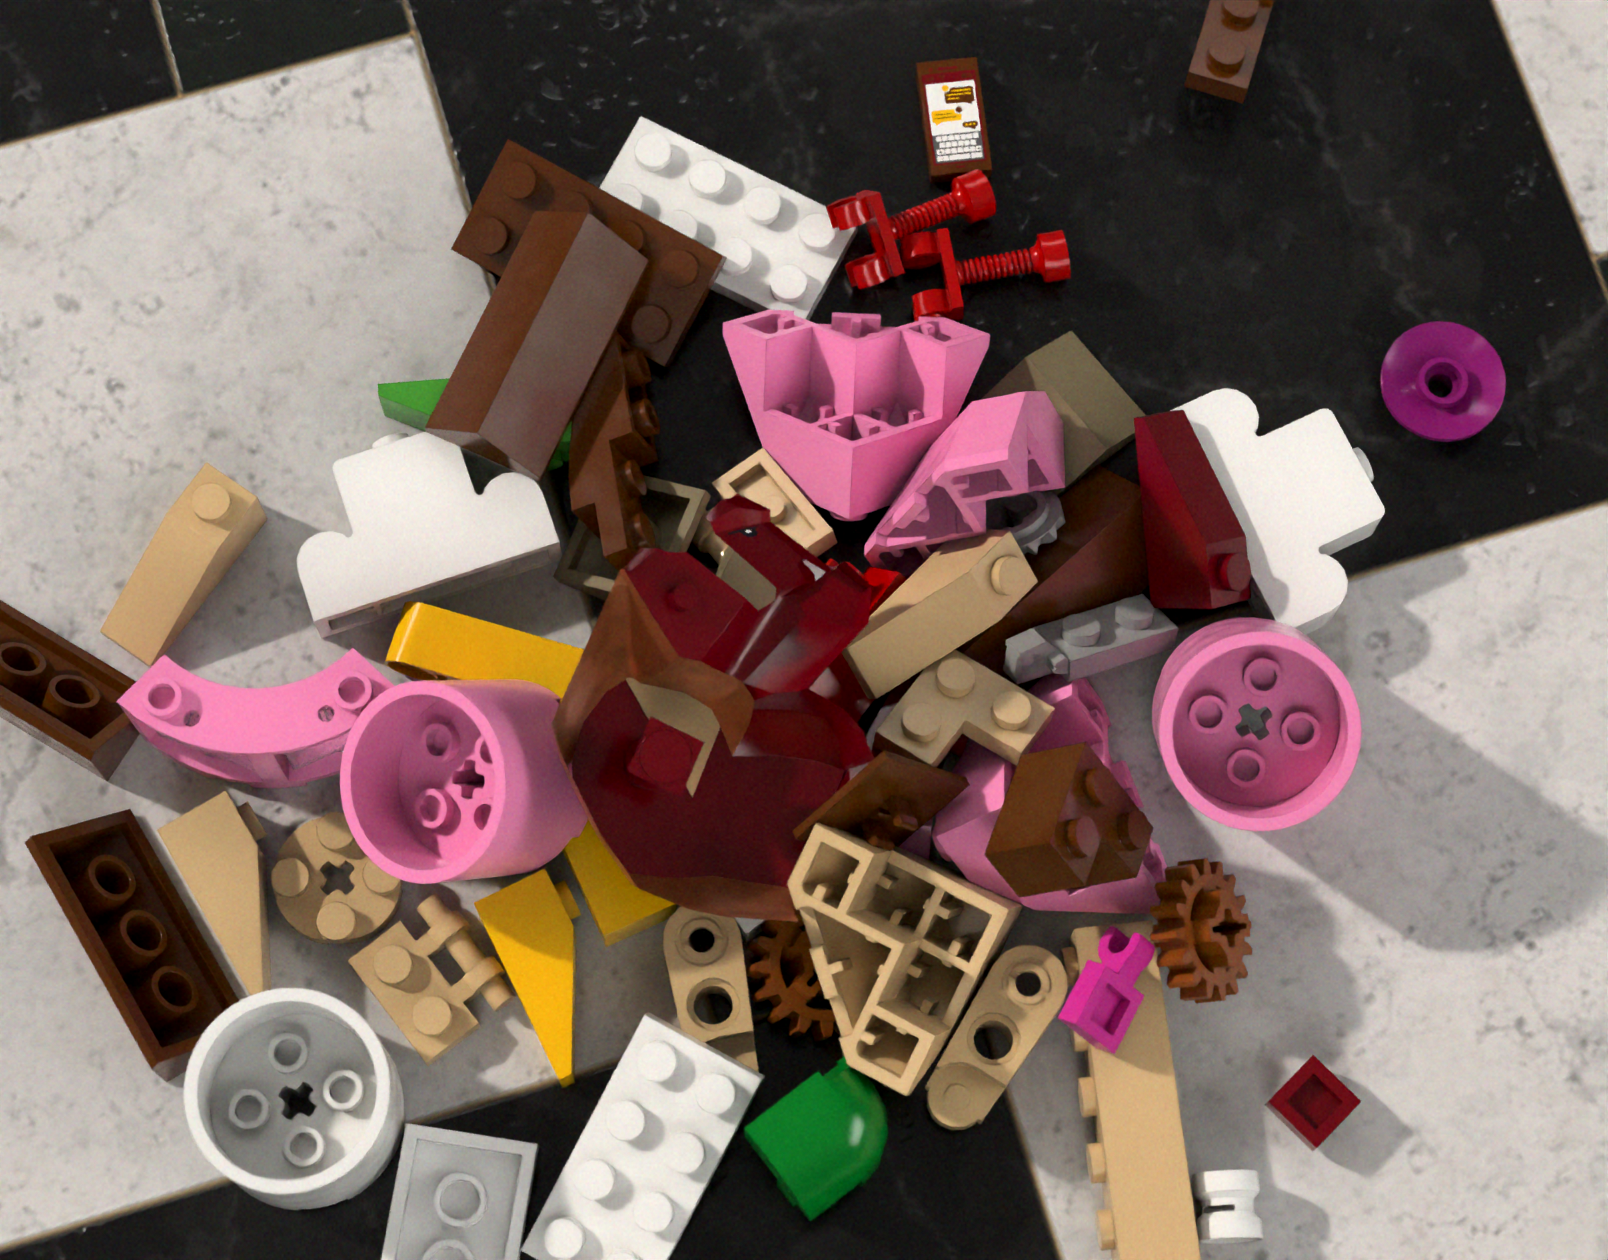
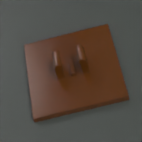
M884 750L793 830V834L796 839L807 842L815 824L821 823L866 837L872 846L892 851L894 846L899 847L970 784L964 776Z

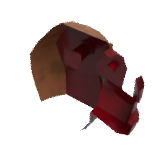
M736 494L731 498L720 500L705 518L710 521L714 533L776 587L775 601L757 610L745 597L687 552H666L657 548L645 549L641 547L627 566L619 571L551 725L561 764L599 840L632 885L693 911L723 917L798 922L794 914L793 900L787 883L807 842L796 839L793 830L836 793L845 770L869 763L875 759L870 752L863 730L848 712L808 689V687L868 625L872 586L845 561L834 567L824 564L770 521V509ZM625 678H633L641 684L686 693L712 709L720 727L692 796L686 784L704 742L653 717H650V720H648ZM571 763H572V776H571V774H570L569 766H568V765L571 764Z

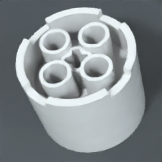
M279 988L256 993L242 999L221 1013L209 1025L197 1042L187 1066L183 1095L184 1109L189 1129L198 1148L218 1171L248 1194L269 1205L298 1211V1209L326 1207L345 1199L350 1200L367 1189L380 1177L394 1157L401 1141L405 1124V1102L401 1079L395 1063L367 1022L348 1005L327 994L310 989ZM312 1091L309 1099L316 1106L314 1112L309 1117L303 1113H298L291 1120L294 1112L287 1105L289 1098L294 1094L304 1098Z

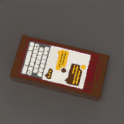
M977 57L916 63L915 72L930 184L952 182L953 178L975 169L981 170L987 178H991L992 163Z

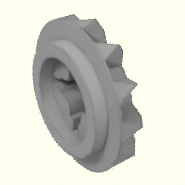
M1034 491L1015 497H1002L986 501V529L1010 530L1023 554L1029 552L1036 555L1038 546L1055 541L1057 539L1056 530L1066 523L1061 502L1051 491ZM1012 523L1014 527H1009L1007 524Z

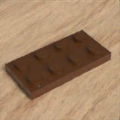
M508 139L451 250L502 277L535 211L591 213L649 260V265L616 331L631 348L639 347L646 357L664 367H670L727 257Z

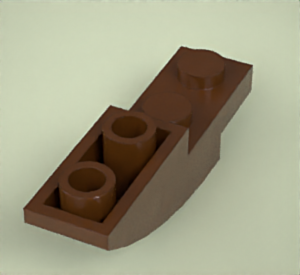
M1210 0L1184 87L1243 104L1274 0Z
M616 331L573 416L569 447V488L572 512L599 539L601 538L604 557L619 572L623 567L627 566L641 547L645 549L656 547L653 528L642 509L640 497L646 495L647 487L640 467L658 461L654 435L660 433V422L654 406L647 399L645 384L651 382V372L646 357L639 347L631 348Z

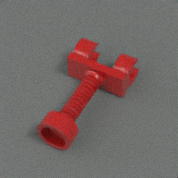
M975 169L953 178L951 183L952 191L949 194L902 211L889 218L887 217L880 192L864 190L856 193L854 196L829 204L826 209L832 228L839 227L840 231L865 223L875 252L874 254L854 259L845 265L851 287L858 285L859 289L871 287L892 276L896 277L905 273L895 242L897 239L949 220L951 217L954 218L961 215L966 222L971 224L995 215L996 200L994 192L984 173L979 169Z
M948 227L937 229L936 232L912 233L900 239V250L904 268L921 269L940 262L945 290L931 289L912 296L913 303L911 305L915 321L919 320V316L945 317L953 321L963 320L964 304L960 286L964 285L965 282L970 284L971 281L976 283L977 280L982 282L983 279L985 281H988L989 278L994 280L995 277L1000 279L1001 275L1005 278L1007 274L1011 277L1013 273L1015 276L1019 275V272L1022 275L1025 274V271L1027 273L1033 271L1034 273L1041 274L1045 283L1070 279L1071 277L1068 248L1062 230L1037 234L1036 244L1029 248V251L1023 249V252L1017 250V253L1011 251V254L1005 252V255L999 253V256L997 254H993L992 257L987 255L986 258L981 256L980 259L978 257L974 260L970 258L968 262L964 259L962 263L960 260L954 259Z

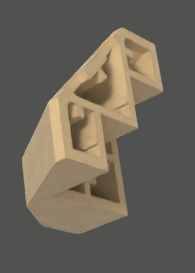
M816 823L787 885L795 909L800 910L812 946L809 951L825 999L829 998L842 1036L839 1038L847 1065L908 1096L959 1027L992 966L999 958L1024 905L969 882L958 871L900 847L894 846L892 851L872 846L866 837Z

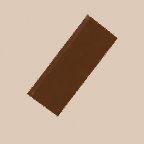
M535 211L425 426V431L541 482L649 265V260L589 212Z
M1099 465L1095 466L1059 498L1066 523L1056 530L1057 539L1052 543L1040 544L1036 555L1029 552L1023 554L1038 582L999 622L956 648L957 651L1025 691H1028L1042 677L1016 684L1003 671L1007 648L1005 645L1006 639L1033 627L1056 621L1072 614L1082 613L1124 598L1140 595L1149 588L1140 486Z
M0 600V717L108 782L140 734L117 703V700L136 681Z
M131 809L31 836L25 842L28 850L151 1070L166 1082L184 1073L202 1034L221 1013L239 1002V999Z

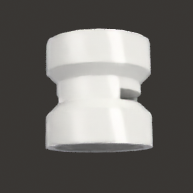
M1218 1170L1192 1175L1193 1196L1201 1203V1216L1196 1221L1199 1243L1229 1244L1254 1242L1263 1239L1262 1218L1255 1213L1254 1198L1260 1192L1258 1171ZM1234 1209V1211L1221 1212V1210Z

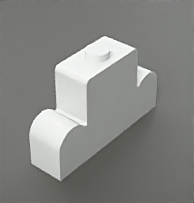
M1227 388L1215 390L1173 409L1184 410L1246 535L1247 556L1251 566V599L1247 601L1256 618L1281 622L1298 629L1305 635L1331 621L1347 594L1348 586L1345 570L1337 560L1329 555L1371 536L1385 513L1384 505L1371 484L1374 480L1373 470L1364 452L1359 447L1352 449L1331 410L1325 408L1261 437L1255 434L1259 421L1256 405L1247 395L1238 390Z
M426 431L410 437L407 433H395L375 441L372 449L335 461L332 467L353 534L351 537H345L344 534L328 531L317 533L308 538L299 550L297 570L313 621L321 638L401 613L404 603L407 601L428 604L560 561L562 552L543 492L532 478L517 472L502 473L487 484L483 494L477 495L459 446Z

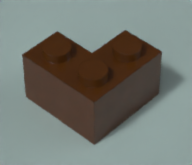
M1082 742L1021 755L984 856L1019 898L1065 889L1093 886L1137 878L1150 842L1153 826L1088 743Z

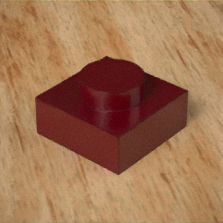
M1312 1055L1269 1099L1265 1106L1309 1149L1314 1151L1362 1101Z

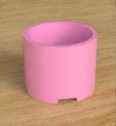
M1234 617L1220 620L1201 628L1185 639L1167 659L1161 670L1153 696V733L1171 780L1183 797L1194 808L1212 820L1229 827L1248 831H1272L1306 821L1327 807L1338 796L1349 780L1357 762L1361 744V718L1357 700L1349 682L1337 665L1311 638L1298 629L1281 622L1254 617ZM1248 703L1255 710L1267 707L1260 715L1264 725L1255 732L1248 725L1241 726L1238 729L1235 727L1242 721V716L1238 710Z
M517 679L412 681L396 685L378 695L367 705L355 721L345 743L340 767V793L344 814L351 833L362 851L374 864L391 876L403 881L419 884L527 874L546 868L545 864L555 858L572 837L580 836L588 820L561 764L551 725L561 698L544 686ZM571 763V764H569L568 766H569L570 774H571V776H572V763Z

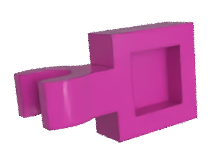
M1110 926L1102 935L1098 945L1101 963L1091 960L1087 961L1058 1019L1096 1049L1115 1054L1144 998V995L1133 986L1141 972L1152 960L1155 946L1139 933L1134 932L1130 939L1116 927Z

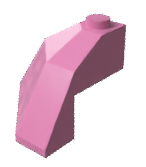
M765 310L723 322L722 333L762 447L810 503L830 511V515L833 518L842 521L865 519L869 512L892 504L927 449L957 418L989 348L990 334L945 317L919 316L918 321L898 327L881 326V314L832 312L831 324H817L794 315V311Z
M1025 391L972 401L927 449L865 543L864 556L871 566L900 572L908 579L944 542L986 535L987 500L1015 497L1034 491L1043 492L1065 488L1064 423L1046 392Z
M1052 673L1043 676L1027 692L1053 706L1055 709L1050 724L1027 754L1087 742L1102 763L1112 772L1114 778L1139 809L1144 808L1126 761L1121 760L1113 764L1108 747V727L1112 725L1102 700L1086 677L1068 682L1061 674ZM970 741L952 770V773L966 777L970 785L936 814V825L931 828L933 842L941 857L947 862L953 860L969 882L1038 911L1150 914V906L1160 905L1161 900L1157 896L1154 887L1158 882H1166L1164 870L1167 868L1159 844L1154 843L1151 838L1137 878L1019 898L984 856L1017 766L976 741Z

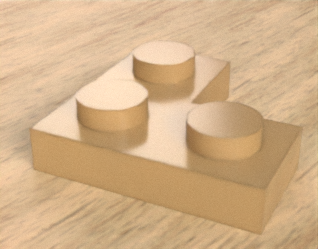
M955 649L922 671L875 731L873 746L881 751L885 750L937 767L959 737L964 734L1017 766L1021 755H1025L1030 751L1050 724L1055 708Z

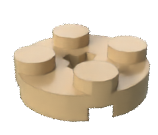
M336 811L327 813L321 818L313 819L296 829L280 848L270 876L277 906L287 922L294 930L308 940L327 945L329 943L343 944L347 942L354 944L366 941L378 934L390 923L397 913L403 893V880L386 873L367 857L352 835L345 814ZM346 864L354 869L349 876L354 887L349 893L345 895L337 889L328 895L322 891L327 882L324 872L329 867L334 866L340 869Z

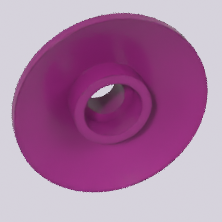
M1435 321L1417 325L1404 332L1395 340L1382 363L1380 387L1388 410L1404 428L1428 440L1452 442L1469 438L1490 424L1503 403L1506 391V376L1498 353L1482 335L1461 324ZM1431 381L1443 382L1449 390V395L1446 397L1435 396L1430 392L1428 383Z

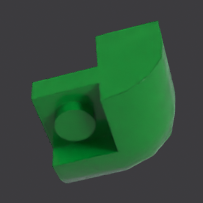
M845 1056L837 1061L838 1065L824 1076L818 1071L744 1128V1137L777 1178L778 1189L792 1207L796 1204L810 1222L859 1184L862 1187L878 1168L888 1138L887 1112L875 1086L864 1073L848 1066Z

